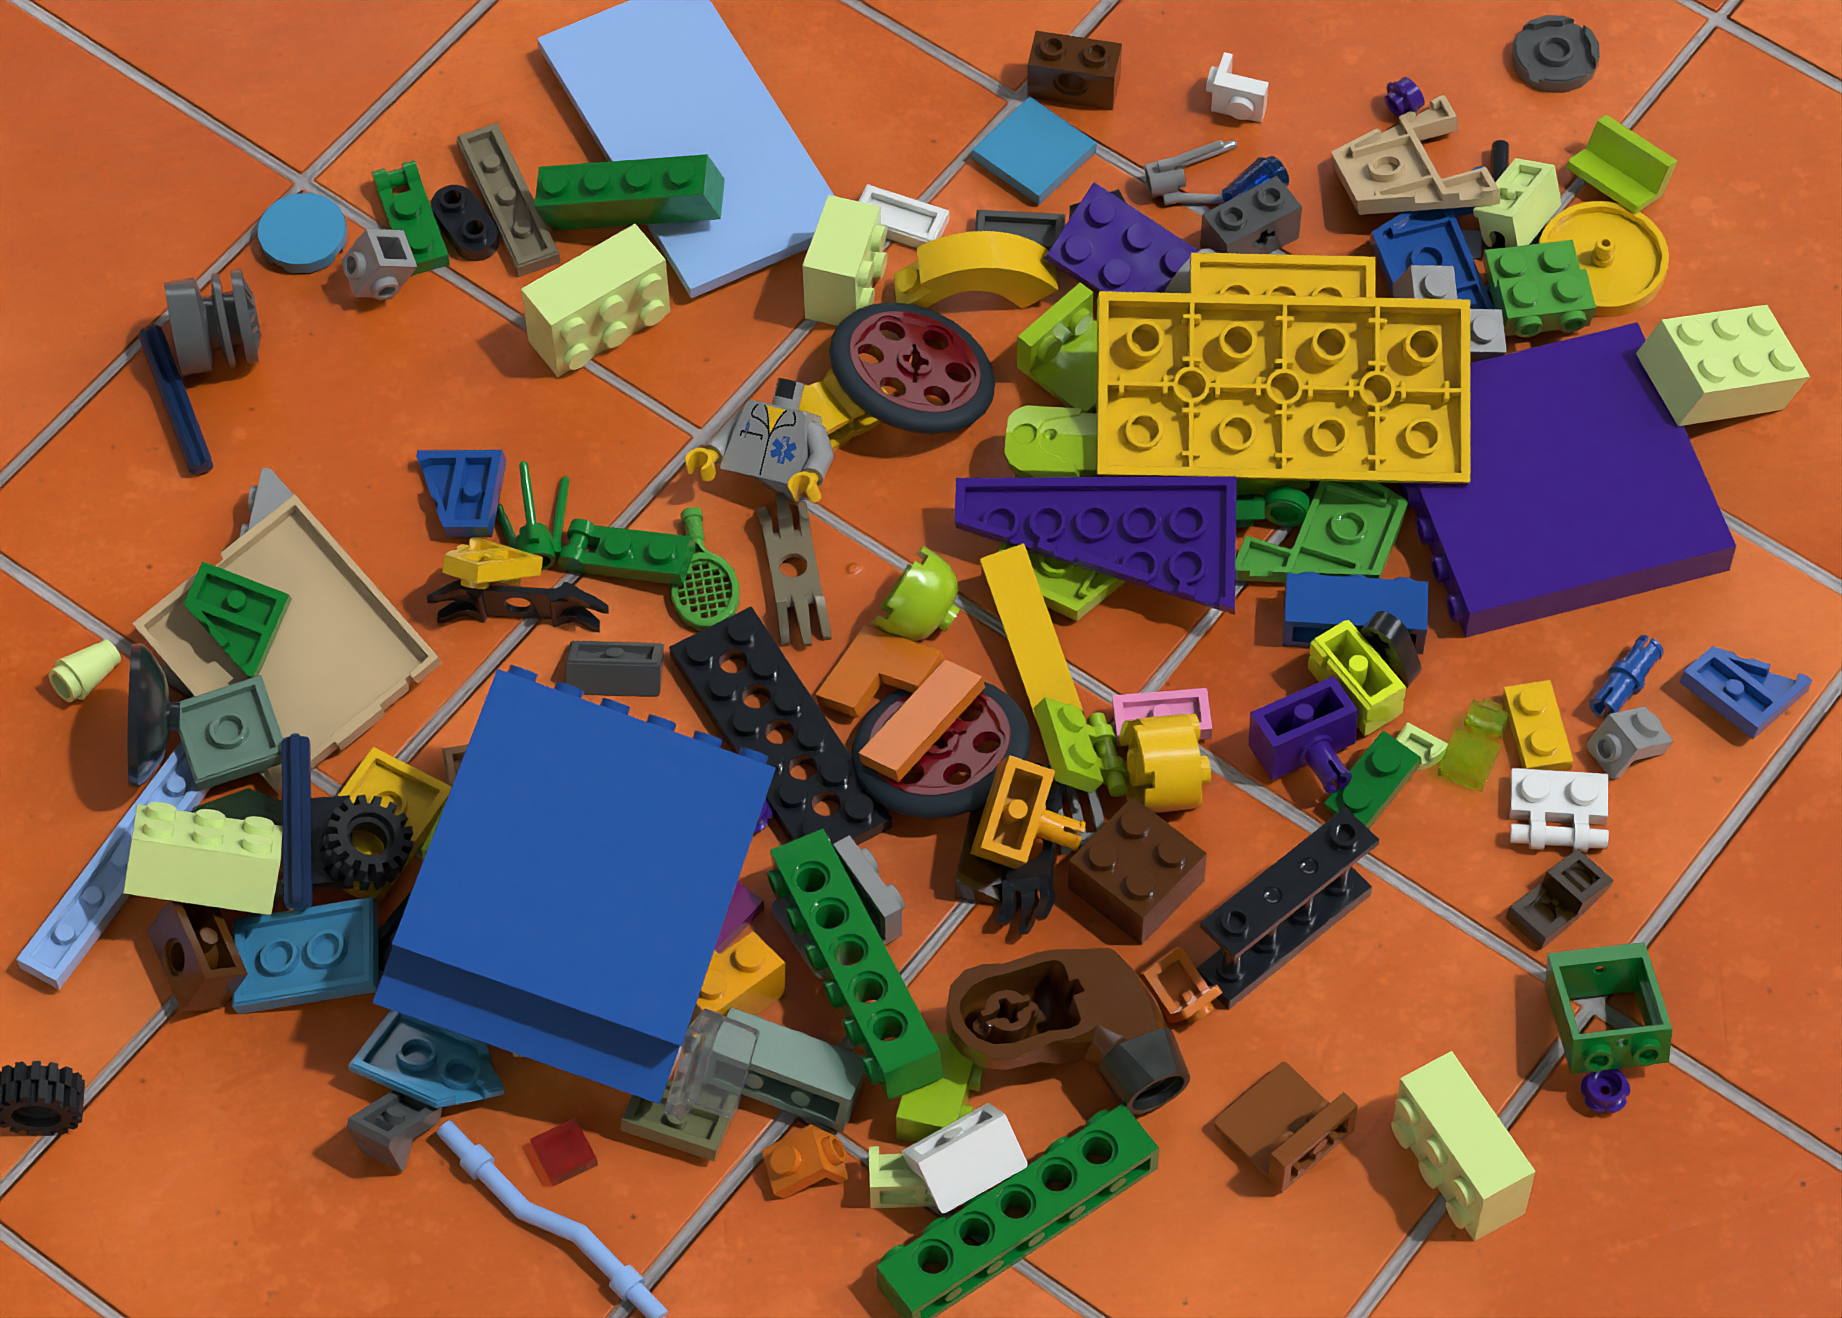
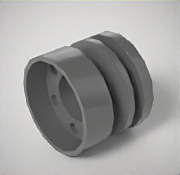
M241 269L230 271L233 291L223 293L219 273L212 274L211 295L208 296L201 295L194 277L164 282L170 323L182 376L211 372L213 369V350L222 349L230 368L237 367L234 346L244 345L248 365L259 363L260 325L253 292H251Z

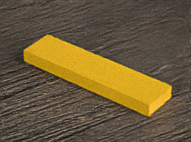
M1023 543L980 558L1033 713V708L1044 697L1064 704H1071L1081 709L1084 715L1025 544Z

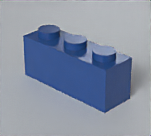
M1316 572L1287 573L1284 594L1282 646L1310 647V643L1316 637L1344 620H1350L1361 633L1362 628L1375 612L1385 611L1397 617L1406 626L1417 654H1423L1427 634L1428 582L1414 581L1406 577L1392 580L1367 578L1358 574L1343 577L1320 575Z

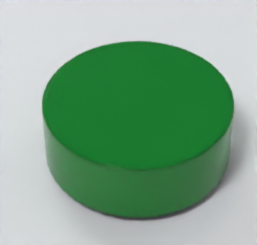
M1275 486L1268 489L1264 495L1265 517L1270 522L1285 527L1297 526L1304 522L1310 507V499L1304 492L1289 486Z

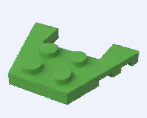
M1317 481L1320 483L1293 549L1245 536L1236 558V580L1286 582L1287 573L1299 574L1302 572H1316L1320 575L1343 577L1358 574L1367 578L1381 579L1406 516L1409 501L1380 482Z

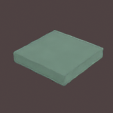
M261 675L180 701V729L178 732L198 791L282 764L281 743L283 737Z

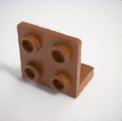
M1281 1062L1217 1116L1214 1120V1127L1282 1193L1354 1131L1358 1105L1344 1092L1329 1103L1288 1063Z

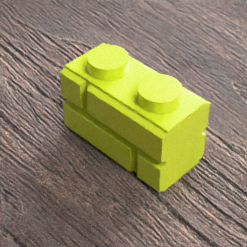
M1344 620L1316 637L1310 643L1309 671L1319 682L1332 676L1337 679L1358 710L1357 728L1364 736L1381 728L1403 712L1406 686L1350 620Z

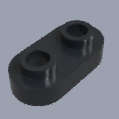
M448 185L439 189L431 201L432 211L438 227L456 252L462 258L469 261H483L493 256L499 247L497 226L472 191L461 185ZM474 231H480V232H481V233H479V234L472 235V233H473Z

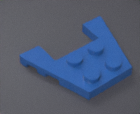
M1482 166L1475 167V168L1472 169V170L1480 169V168H1483V167H1482ZM1475 206L1405 211L1372 231L1369 242L1393 298L1392 285L1410 265L1454 266L1457 298L1470 300V309H1495L1490 288L1485 287L1456 219V217L1472 214Z

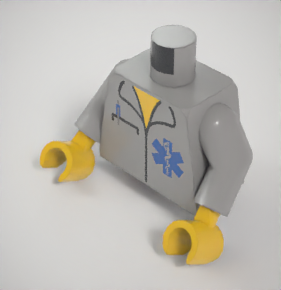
M778 378L772 404L748 399L744 407L739 408L703 448H695L687 453L685 463L688 474H692L697 467L703 466L700 470L702 480L711 481L716 475L714 463H721L720 469L788 485V489L795 502L799 501L800 495L805 491L811 503L819 502L821 492L818 485L823 482L834 459V453L826 428L822 425L821 416L799 410L805 384Z

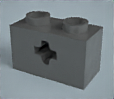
M1275 176L1202 214L1200 247L1202 249L1210 248L1216 253L1270 254L1299 238L1302 206L1282 181Z

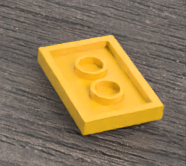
M372 747L338 796L350 795L353 804L358 795H366V801L369 804L374 796L382 797L380 806L387 808L391 801L397 805L394 812L396 817L403 812L405 813L408 820L404 827L412 826L414 834L411 841H414V844L401 871L402 873L432 830L447 801L452 786ZM362 830L352 832V845L358 851L368 855H379L384 851L383 843L374 834ZM401 873L398 874L391 884L386 881L384 887L375 890L373 882L367 891L359 890L360 881L356 880L353 882L354 889L342 890L359 899L374 897L376 902L380 904Z

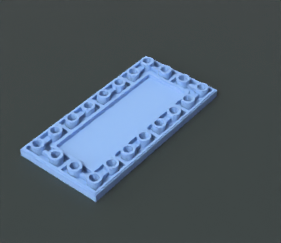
M629 0L537 38L539 50L607 161L708 154L724 177L721 219L646 224L690 298H694L809 248L828 195L834 196V194L710 0Z

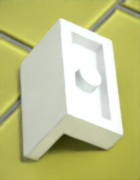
M989 1103L902 1150L909 1168L923 1178L937 1210L941 1213H947L1027 1167L1026 1158L1006 1115Z

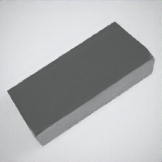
M570 642L566 659V684L583 690V695L659 696L662 685L664 644Z

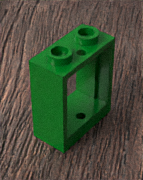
M1645 942L1548 953L1545 988L1571 1074L1669 1063L1672 1026ZM1634 991L1645 1026L1579 1034L1569 999Z

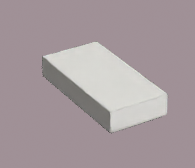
M868 184L858 201L880 206L881 225L887 226V239L915 248L929 241L941 238L949 222V210Z

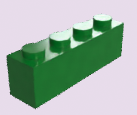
M708 154L541 166L538 170L534 207L553 231L631 226L633 224L645 225L721 219L725 179Z

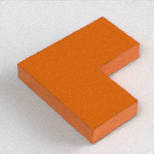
M864 625L815 695L820 705L859 718L882 683L914 693L945 660V657L941 650Z

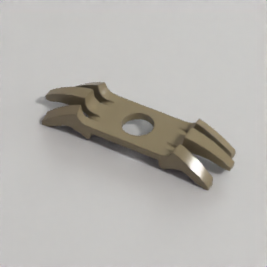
M784 492L776 493L779 532L773 533L771 518L765 506L757 509V515L762 528L774 588L781 646H790L788 607H794L804 647L812 646L808 604H815L823 641L832 639L829 618L820 584L807 504L805 501L797 502L800 529L794 530L792 514ZM797 557L807 564V569L798 577H788L781 572V563L788 558Z

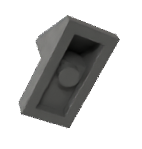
M393 1090L349 1117L346 1127L363 1153L399 1172H403L406 1168L413 1139L439 1123L443 1107L434 1108Z

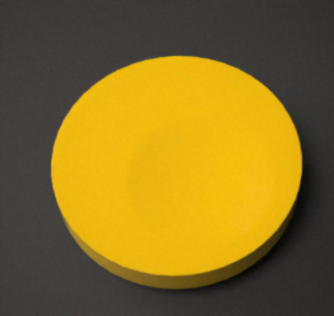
M1584 202L1558 213L1543 230L1539 244L1573 240L1580 270L1586 269L1596 305L1593 316L1615 317L1635 312L1650 303L1660 292L1664 284L1669 263L1668 246L1659 228L1641 212L1633 213L1621 204L1614 202Z

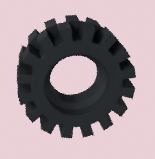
M358 795L354 804L348 798L342 802L340 808L336 807L321 835L319 852H325L321 859L324 867L334 864L329 874L335 880L342 873L346 876L343 885L351 888L354 880L360 881L359 890L367 891L372 882L375 890L383 888L386 881L391 884L398 874L401 873L413 848L414 841H411L414 832L412 826L404 827L408 820L404 812L397 817L394 815L397 805L391 801L387 808L380 806L382 797L374 796L369 804L366 801V795ZM356 830L370 832L381 840L384 845V851L379 855L364 854L350 843L349 834Z
M22 1061L16 1062L15 1068L10 1065L2 1067V1071H0V1127L6 1128L11 1126L10 1131L14 1133L26 1130L27 1135L35 1136L36 1132H43L44 1136H53V1131L64 1134L68 1133V1128L76 1129L78 1123L82 1122L85 1080H82V1075L79 1072L73 1073L72 1068L65 1066L62 1069H58V1063L50 1062L48 1066H42L41 1061H32V1065L27 1066Z

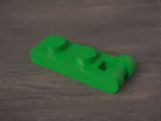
M415 160L401 163L402 168L386 172L385 168L371 172L374 186L390 230H404L418 266L411 276L450 265L448 252L423 187ZM407 185L409 191L393 195V188Z
M573 519L567 531L569 543L562 547L558 557V564L563 569L575 573L684 585L696 546L692 536L597 526L585 519ZM586 547H597L596 553L586 552Z

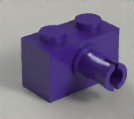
M1332 676L1250 712L1249 747L1271 780L1309 765L1323 785L1325 792L1336 793V788L1332 784L1333 781L1339 790H1342L1352 779V774L1346 769L1335 752L1355 744L1358 710L1337 679Z

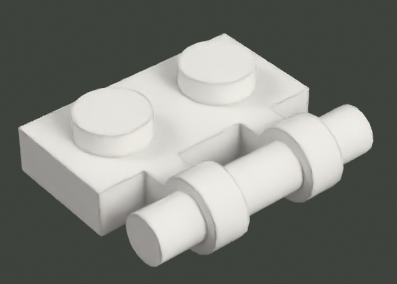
M1512 768L1510 775L1509 819L1529 820V825L1511 824L1510 843L1528 844L1529 849L1544 850L1545 845L1572 847L1573 852L1577 849L1581 852H1588V848H1608L1609 831L1590 829L1589 824L1606 825L1608 818V774ZM1546 821L1572 823V827L1546 826Z

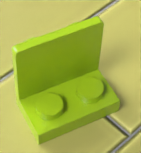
M1080 282L1018 335L1017 368L1068 408H1080L1087 413H1091L1096 409L1097 322L1093 320V292Z

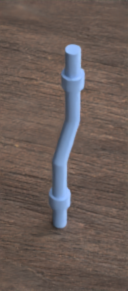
M451 1120L445 1122L438 1129L437 1135L461 1159L459 1166L473 1180L479 1178L517 1219L574 1242L610 1280L609 1287L622 1301L629 1299L646 1318H665L668 1315V1310L643 1285L645 1279L631 1265L624 1266L586 1225L529 1202L494 1165L495 1158L481 1144L474 1145Z

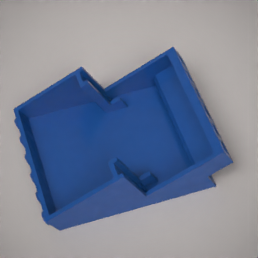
M510 665L508 672L497 669L393 939V947L372 1003L660 1104L679 1048L683 1044L776 768L767 765L769 757L760 752L741 747L739 754L720 748L723 740L715 736L695 731L693 738L674 732L676 723L649 714L647 721H643L629 716L630 707L614 700L602 698L600 705L582 699L584 691L569 684L556 681L553 689L536 683L538 674L524 668Z

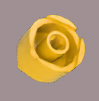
M1179 713L1130 719L1123 722L1120 730L1119 747L1128 746L1127 761H1124L1128 771V777L1125 779L1128 791L1125 794L1127 801L1134 797L1154 813L1195 809L1197 806H1201L1202 785L1210 784L1211 767L1208 757L1206 755L1200 756L1198 746L1200 724L1196 714Z

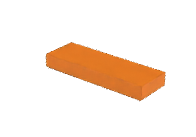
M945 659L859 752L861 764L899 782L984 690L983 677Z

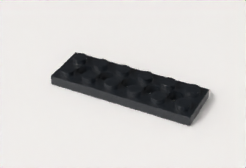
M752 606L669 647L671 659L731 751L739 754L741 747L760 752L769 757L766 764L776 768L766 800L771 805L773 816L790 842L824 829L832 846L849 835L856 845H859L892 828V817L886 808L871 798L857 781L851 755ZM729 659H740L746 663V667L737 673L726 672L721 668V665ZM752 694H763L769 698V702L761 708H751L744 703V700ZM775 729H785L793 735L788 742L783 744H776L767 739V735ZM801 764L810 765L816 770V773L811 778L805 780L797 779L790 774L795 766ZM823 800L834 801L840 806L839 810L830 816L818 814L815 812L814 807Z

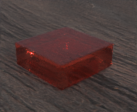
M576 1118L530 1139L531 1146L552 1186L598 1166L597 1157Z

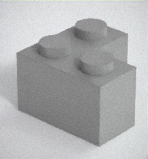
M1410 265L1392 285L1394 298L1458 299L1454 266ZM1470 309V363L1504 355L1507 350L1502 309Z

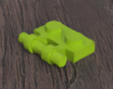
M1044 697L1033 709L1051 768L1055 770V781L1089 793H1093L1101 784L1107 785L1109 793L1113 797H1120L1126 794L1128 787L1125 779L1128 777V771L1123 758L1117 755L1115 749L1117 745L1116 733L1113 726L1107 724L1105 715L1099 712L1093 713L1087 718L1086 724V719L1081 709L1071 704H1064Z

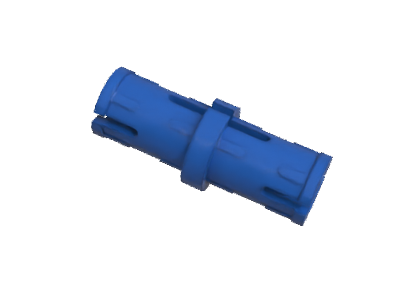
M1639 636L1622 661H1616L1609 668L1608 679L1589 700V707L1597 717L1601 718L1607 708L1609 711L1604 716V720L1609 714L1619 712L1631 695H1636L1642 690L1645 685L1643 683L1645 676L1664 654L1663 648L1657 640L1652 638L1644 648L1643 646L1648 641V636Z

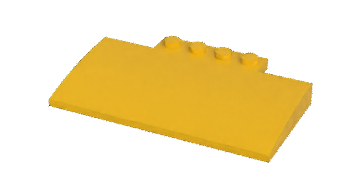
M1191 252L1189 262V293L1099 291L1097 298L1096 378L1097 476H1236V479L1469 484L1470 300L1375 298V257Z

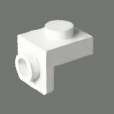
M1224 52L1219 67L1212 66L1207 79L1206 92L1212 93L1211 111L1230 115L1240 120L1247 119L1262 123L1267 108L1269 82L1232 74L1233 54Z

